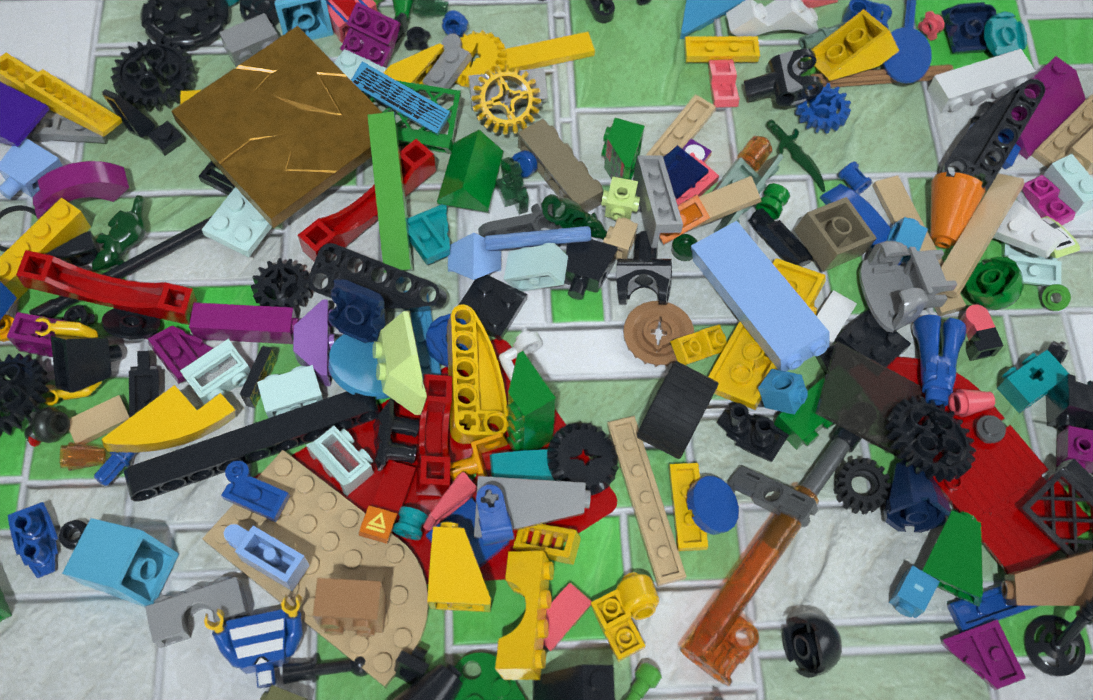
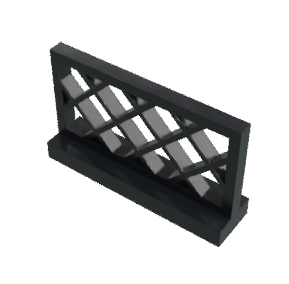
M1070 459L1062 462L1055 469L1056 472L1018 508L1066 556L1077 554L1078 544H1092L1093 549V476L1075 459ZM1060 478L1068 485L1069 497H1054V484ZM1048 491V497H1043V495ZM1038 500L1048 501L1049 518L1038 517L1030 507ZM1054 501H1069L1070 518H1055ZM1076 502H1085L1090 507L1091 519H1076ZM1055 522H1070L1071 540L1061 539L1056 534ZM1077 523H1091L1092 540H1077Z

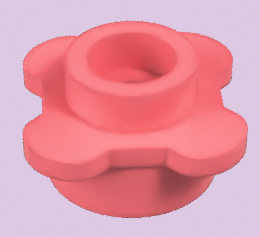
M928 11L925 13L924 20L919 22L918 28L932 41L944 29V20L940 15Z

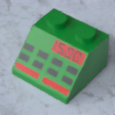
M615 117L612 126L606 127L603 142L605 143L601 156L605 157L604 168L611 180L612 176L632 180L636 159L641 153L644 125Z

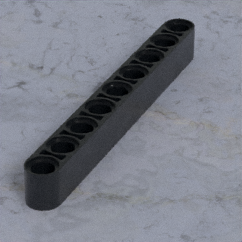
M346 391L134 464L124 470L130 498L132 501L137 502L148 500L225 473L226 467L233 461H243L248 465L279 454L282 450L287 451L317 440L333 426L341 431L342 429L347 430L377 418L380 414L379 406L374 396L358 393L353 395Z

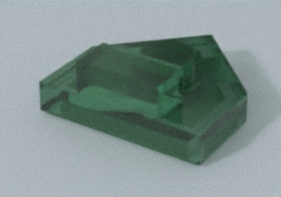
M511 157L501 159V174L503 178L496 180V188L504 207L515 204L519 215L527 213L529 197L526 187H523L520 163L514 161Z

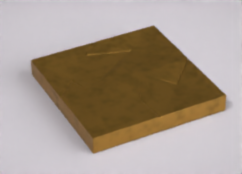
M298 26L171 111L175 122L273 228L372 157L367 115L382 113Z

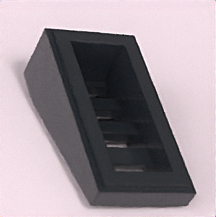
M107 89L102 92V95L116 115L122 118V123L129 133L144 138L156 127L154 122L122 96Z
M87 231L49 251L46 255L54 256L80 267L93 263L100 252V248L93 233Z

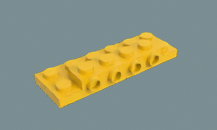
M775 258L773 265L816 315L817 308L814 302L826 281V275ZM739 321L708 377L719 384L714 394L756 410L762 399L758 387L771 369H778Z

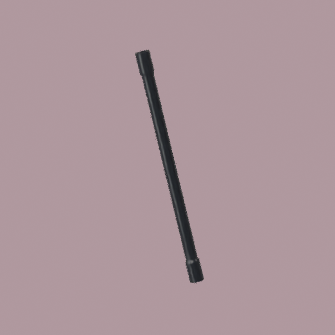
M211 217L102 273V275L122 279L203 236L202 228ZM59 296L29 310V313L31 315L52 318L60 314L62 310L81 300Z

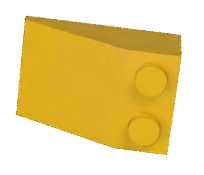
M864 9L811 49L814 51L817 59L814 67L829 81L878 67L899 51L890 30Z

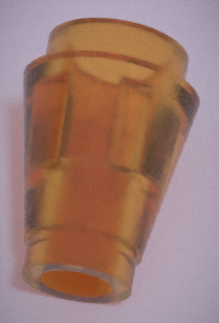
M69 442L68 445H61L60 467L68 468V471L103 465L106 461V450L104 447Z

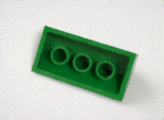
M523 351L517 354L508 390V405H506L508 410V416L506 417L508 421L507 431L509 433L507 441L513 451L539 450L549 444L553 437L556 397Z

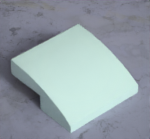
M1002 241V257H1008L1017 263L1022 272L1024 284L1040 286L1061 284L1062 261H1057L1058 258L1049 255L1046 259Z

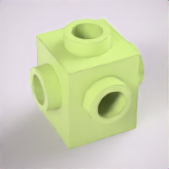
M612 176L609 191L604 190L601 206H606L605 217H610L616 221L618 218H628L631 220L632 212L638 211L640 197L636 196L638 181Z

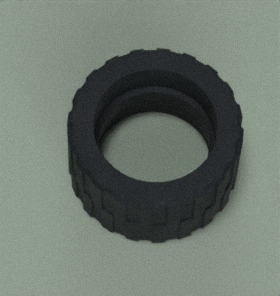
M678 361L674 362L638 430L637 438L677 459H681L719 385L718 382Z

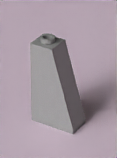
M478 476L477 493L485 485L497 486L502 491L513 531L580 516L584 513V508L590 507V490H585L586 483ZM491 490L485 491V497L481 498V502L487 503L488 507L492 508L494 507V501L498 500V495H492ZM476 503L474 538L481 539L482 534L478 520L480 517Z

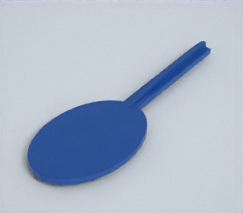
M906 0L904 27L896 29L891 33L899 51L883 63L887 74L900 83H914L920 80L927 73L932 58L928 40L921 32L914 29L916 0Z

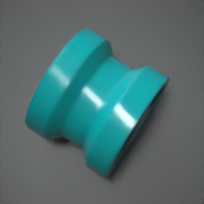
M400 507L398 513L400 519L398 523L394 524L393 532L404 538L420 540L422 536L421 527L425 524L428 515L411 507Z

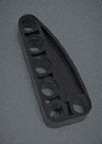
M1029 79L993 104L961 139L943 165L941 172H947L946 177H954L949 173L948 167L957 166L960 173L980 179L982 188L985 187L986 192L1045 94L1043 82L1038 79ZM1025 89L1033 90L1036 98L1027 97ZM1017 111L1021 113L1023 120H1014L1011 112ZM998 134H1006L1010 142L1002 143L998 139ZM985 156H993L996 159V166L988 165L985 162Z
M333 243L325 244L320 248L308 276V286L310 289L331 298V290L334 288V280H348L375 291L382 296L384 309L389 312L437 310L444 306L447 299L444 289L431 281ZM334 254L337 255L335 261L332 260ZM362 261V269L355 273L356 263ZM386 270V279L379 283V274ZM327 277L328 284L321 289V281ZM411 280V288L403 293L402 286L404 282ZM435 289V299L427 302V293Z

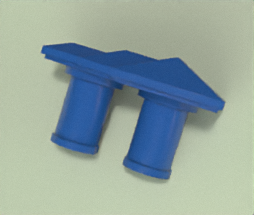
M44 502L7 515L16 555L20 554L24 565L30 567L36 578L56 572L55 555L58 554L56 540L59 538Z

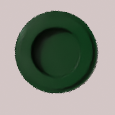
M682 234L674 238L671 247L673 256L680 261L692 260L691 245L698 242L696 238L689 234Z

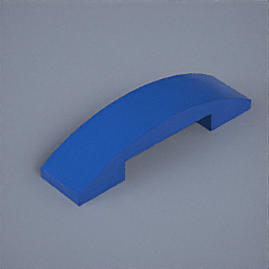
M839 184L821 195L820 199L825 205L845 197L849 199L877 238L870 246L872 250L876 244L887 240L891 228L881 215L858 193L843 184Z

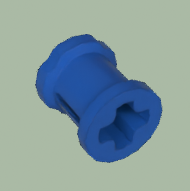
M854 161L840 171L838 178L845 180L851 189L860 195L871 186L872 180L870 177L866 178L859 170V164Z

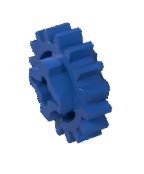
M830 83L823 87L822 92L818 96L795 104L797 107L795 115H801L799 122L806 121V128L809 129L813 126L816 133L820 129H824L826 134L829 133L831 128L838 131L840 125H845L851 109H849L851 101L845 100L847 94H839L840 87L838 86L831 89ZM812 85L807 87L808 90L814 88Z

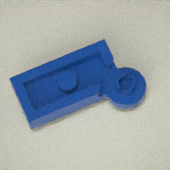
M233 461L225 470V476L230 484H227L221 497L230 503L277 522L290 498L289 493L249 476L250 470L243 461Z

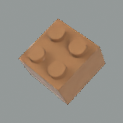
M317 578L312 616L321 630H325L326 634L343 635L344 631H356L357 636L374 637L375 633H383L387 596L381 581Z

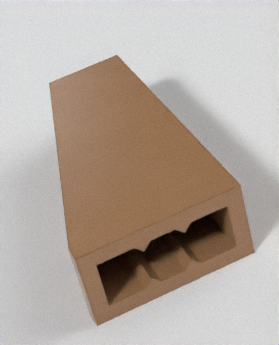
M1093 549L1006 574L1005 581L1002 582L1001 586L1002 596L1006 599V605L1081 606L1086 599L1090 600L1093 596Z

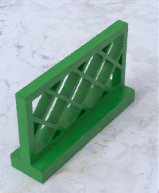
M398 81L417 93L420 91L427 92L431 98L430 100L436 104L445 95L454 97L453 106L447 109L452 112L451 118L447 120L449 123L448 135L441 133L436 135L433 132L426 131L427 129L424 127L418 130L412 129L407 123L410 119L404 118L397 112L402 119L396 123L399 146L406 147L413 140L417 139L430 151L451 154L461 91ZM370 98V100L373 103L376 101L375 99ZM388 107L387 109L382 111V113L391 112L393 110Z

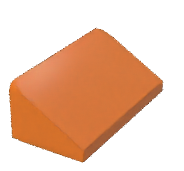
M694 195L677 205L683 222L681 233H660L659 237L663 244L710 219L698 195Z

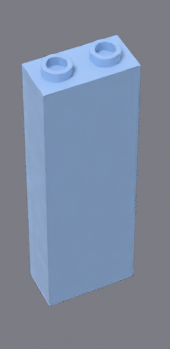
M737 221L691 245L693 262L778 370L788 371L797 369L807 359L819 356L829 348L830 332Z

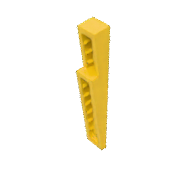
M7 52L0 56V82L47 105L50 108L49 110L103 137L122 123V118L44 69L37 72Z

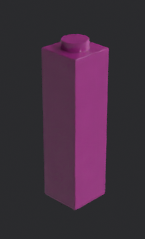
M194 302L189 328L194 336L202 340L225 341L229 339L230 341L293 344L294 325L300 318L296 317L294 308Z

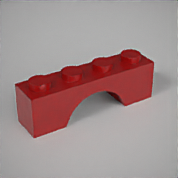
M424 374L423 382L427 398L421 415H419L416 495L443 496L450 486L448 425L452 404V376Z

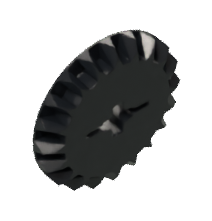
M581 421L568 424L557 431L549 443L547 450L549 471L555 481L586 483L585 490H590V496L596 495L608 488L615 479V474L619 469L618 455L615 452L616 445L610 440V435L602 431V427H595L592 423H581ZM582 451H584L585 456L593 457L592 460L586 462V465H584L582 460L570 458H576L582 454Z

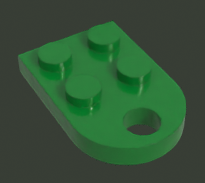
M484 652L472 653L460 659L454 666L462 674L459 680L463 683L455 700L526 699L514 680H504L495 670L496 656ZM470 663H475L481 668L479 677L474 680H469L463 675L465 666Z

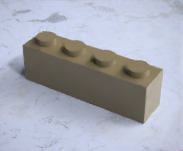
M543 118L518 132V148L521 151L527 150L535 156L537 172L559 199L569 198L577 202L587 213L601 205L602 185L597 179H593L590 176L586 165L576 159L571 147L567 143L564 144L554 126H549Z

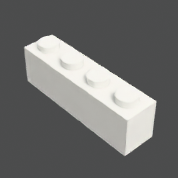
M1019 49L935 75L927 92L940 113L954 112L963 106L976 105L992 97L999 98L1025 81L1032 79L1036 71L1023 51Z

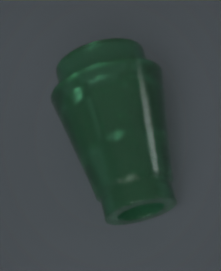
M414 0L413 14L418 15V17L445 16L448 12V1Z

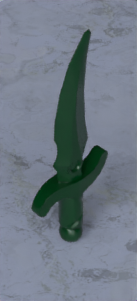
M768 120L766 127L780 141L777 147V154H783V149L787 148L792 158L812 176L820 189L825 192L824 180L817 165L802 150V146L795 143L799 136L798 129L795 128L792 135H787L774 120Z

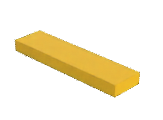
M583 32L507 48L506 64L510 66L509 72L514 73L516 66L520 67V70H529L595 56V48L589 32Z

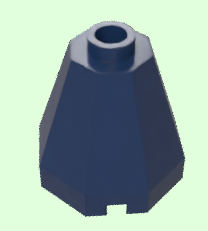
M906 458L896 463L890 482L891 488L888 491L890 493L884 509L885 523L898 532H906L905 526L914 527V532L920 533L944 525L946 522L945 515L949 517L951 513L950 506L934 478L932 477L928 480L923 471L917 475L916 467L913 465L907 468Z

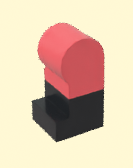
M981 305L969 306L959 319L965 323L967 328L966 334L971 345L966 351L969 361L993 357L1004 346L993 320L985 307Z

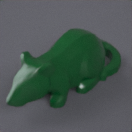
M554 194L544 198L541 209L548 221L554 222L555 225H560L562 228L588 226L591 229V237L606 238L607 231L602 222L597 219L595 212L592 214L585 212L577 202L569 198L559 199ZM552 204L553 216L548 213V206Z
M136 195L131 211L124 212L120 210L110 219L108 226L111 227L108 235L101 233L96 238L99 244H104L101 247L103 250L98 253L92 263L93 270L107 269L114 265H120L124 262L121 257L125 252L144 238L146 226L142 217V207L144 204L142 196Z

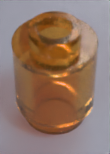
M753 136L738 154V159L742 157L754 171H758L772 153V146L767 138Z

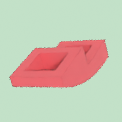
M733 59L709 60V81L713 105L716 107H738L737 73Z
M569 583L551 603L550 609L546 611L549 634L547 638H544L543 645L550 651L556 648L569 630L577 624L590 608V603L593 602L572 583Z

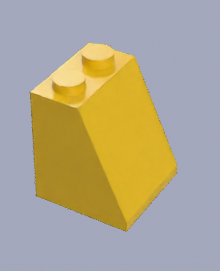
M443 522L440 523V527H433L427 597L430 609L491 612V598L464 528H458L459 524Z

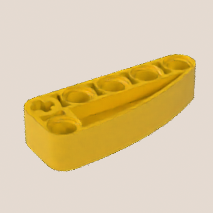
M458 305L452 310L447 322L448 376H452L450 433L456 442L471 444L473 441L498 433L504 434L508 427L506 418L508 410L499 363L485 328L471 307L468 305ZM455 319H463L467 324H459ZM456 344H463L468 350H460ZM457 370H465L469 377H462L458 374ZM458 396L467 397L470 400V404L460 402ZM462 423H463V424H466V428H470V429H469V430H464V426H460V425H461ZM493 423L497 425L499 431L494 432L490 430L487 424Z

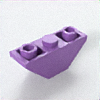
M328 299L321 300L294 325L293 352L297 362L301 366H311L314 368L318 381L324 386H331V374L328 368L329 354L333 343L336 341L335 334H331L332 324L329 321V313L333 309L330 308Z

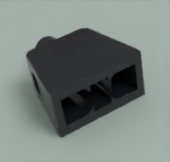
M593 239L587 242L567 243L566 255L568 260L564 284L570 285L568 295L571 298L582 300L586 290L594 293L599 292L616 262L618 247Z

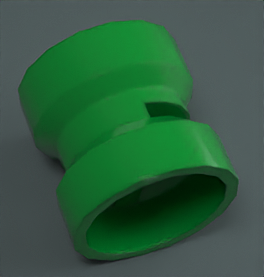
M771 183L764 190V197L761 198L762 202L757 203L756 210L763 208L774 220H777L783 211L782 206H785L790 199V193L784 186Z

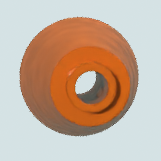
M941 172L932 178L930 238L935 242V246L948 249L956 244L984 196L985 187L982 188V182L973 176L955 172L954 177H946L947 172Z

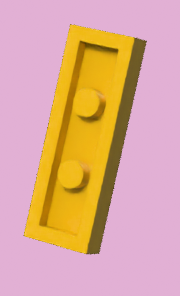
M685 36L686 62L732 59L734 62H759L758 36Z
M670 464L668 469L678 552L707 550V532H704L695 524L692 519L694 517L692 509L688 510L687 492L691 484L700 479L699 464Z

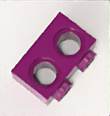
M17 312L7 338L20 352L52 357L50 335H56L55 332L50 331L44 336L36 334L35 330L45 331L48 329L46 322L35 321L42 316ZM48 318L51 323H56V321H63V320Z

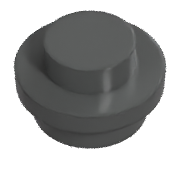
M988 415L979 419L976 424V433L978 438L985 443H997L1005 436L1006 428L999 418Z

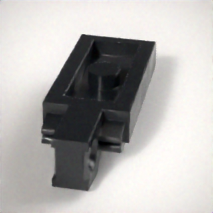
M763 208L757 209L748 220L753 228L766 238L767 243L780 253L784 261L803 267L814 259L795 235L780 220L775 221Z
M137 351V366L130 367L129 418L159 397V372L157 366H150L149 351Z

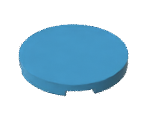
M345 334L340 336L333 343L329 354L328 368L335 382L353 395L358 393L374 396L376 399L389 398L388 395L383 393L381 380L376 378L378 361L373 358L372 349L374 342L364 343Z

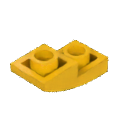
M720 324L696 333L679 337L670 341L677 361L688 365L722 353L727 341Z
M618 589L590 603L603 634L618 662L645 649L646 645L631 620L632 615L630 611L624 610Z

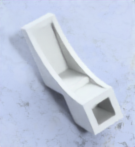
M745 0L726 13L730 32L735 36H757L770 31L786 29L801 31L808 35L818 31L816 22L818 16L813 8L806 7L802 0H774L765 7L754 0Z

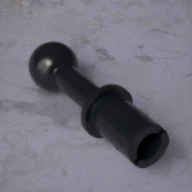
M359 656L355 661L347 659L315 664L313 657L310 658V661L282 664L283 684L312 680V683H316V676L352 672L356 676L363 677L368 675L361 668L365 665L366 661L364 657Z

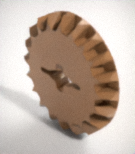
M650 301L637 306L627 316L623 329L624 341L627 344L628 351L630 350L634 354L635 359L639 358L644 364L650 363L655 367L658 365H665L667 367L669 364L677 361L670 341L694 333V327L689 316L678 306L669 302L667 305H659V301ZM660 322V330L664 336L661 337L659 345H657L656 336L651 333L656 332Z

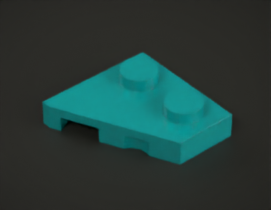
M441 204L407 218L410 243L426 265L450 255L446 205Z

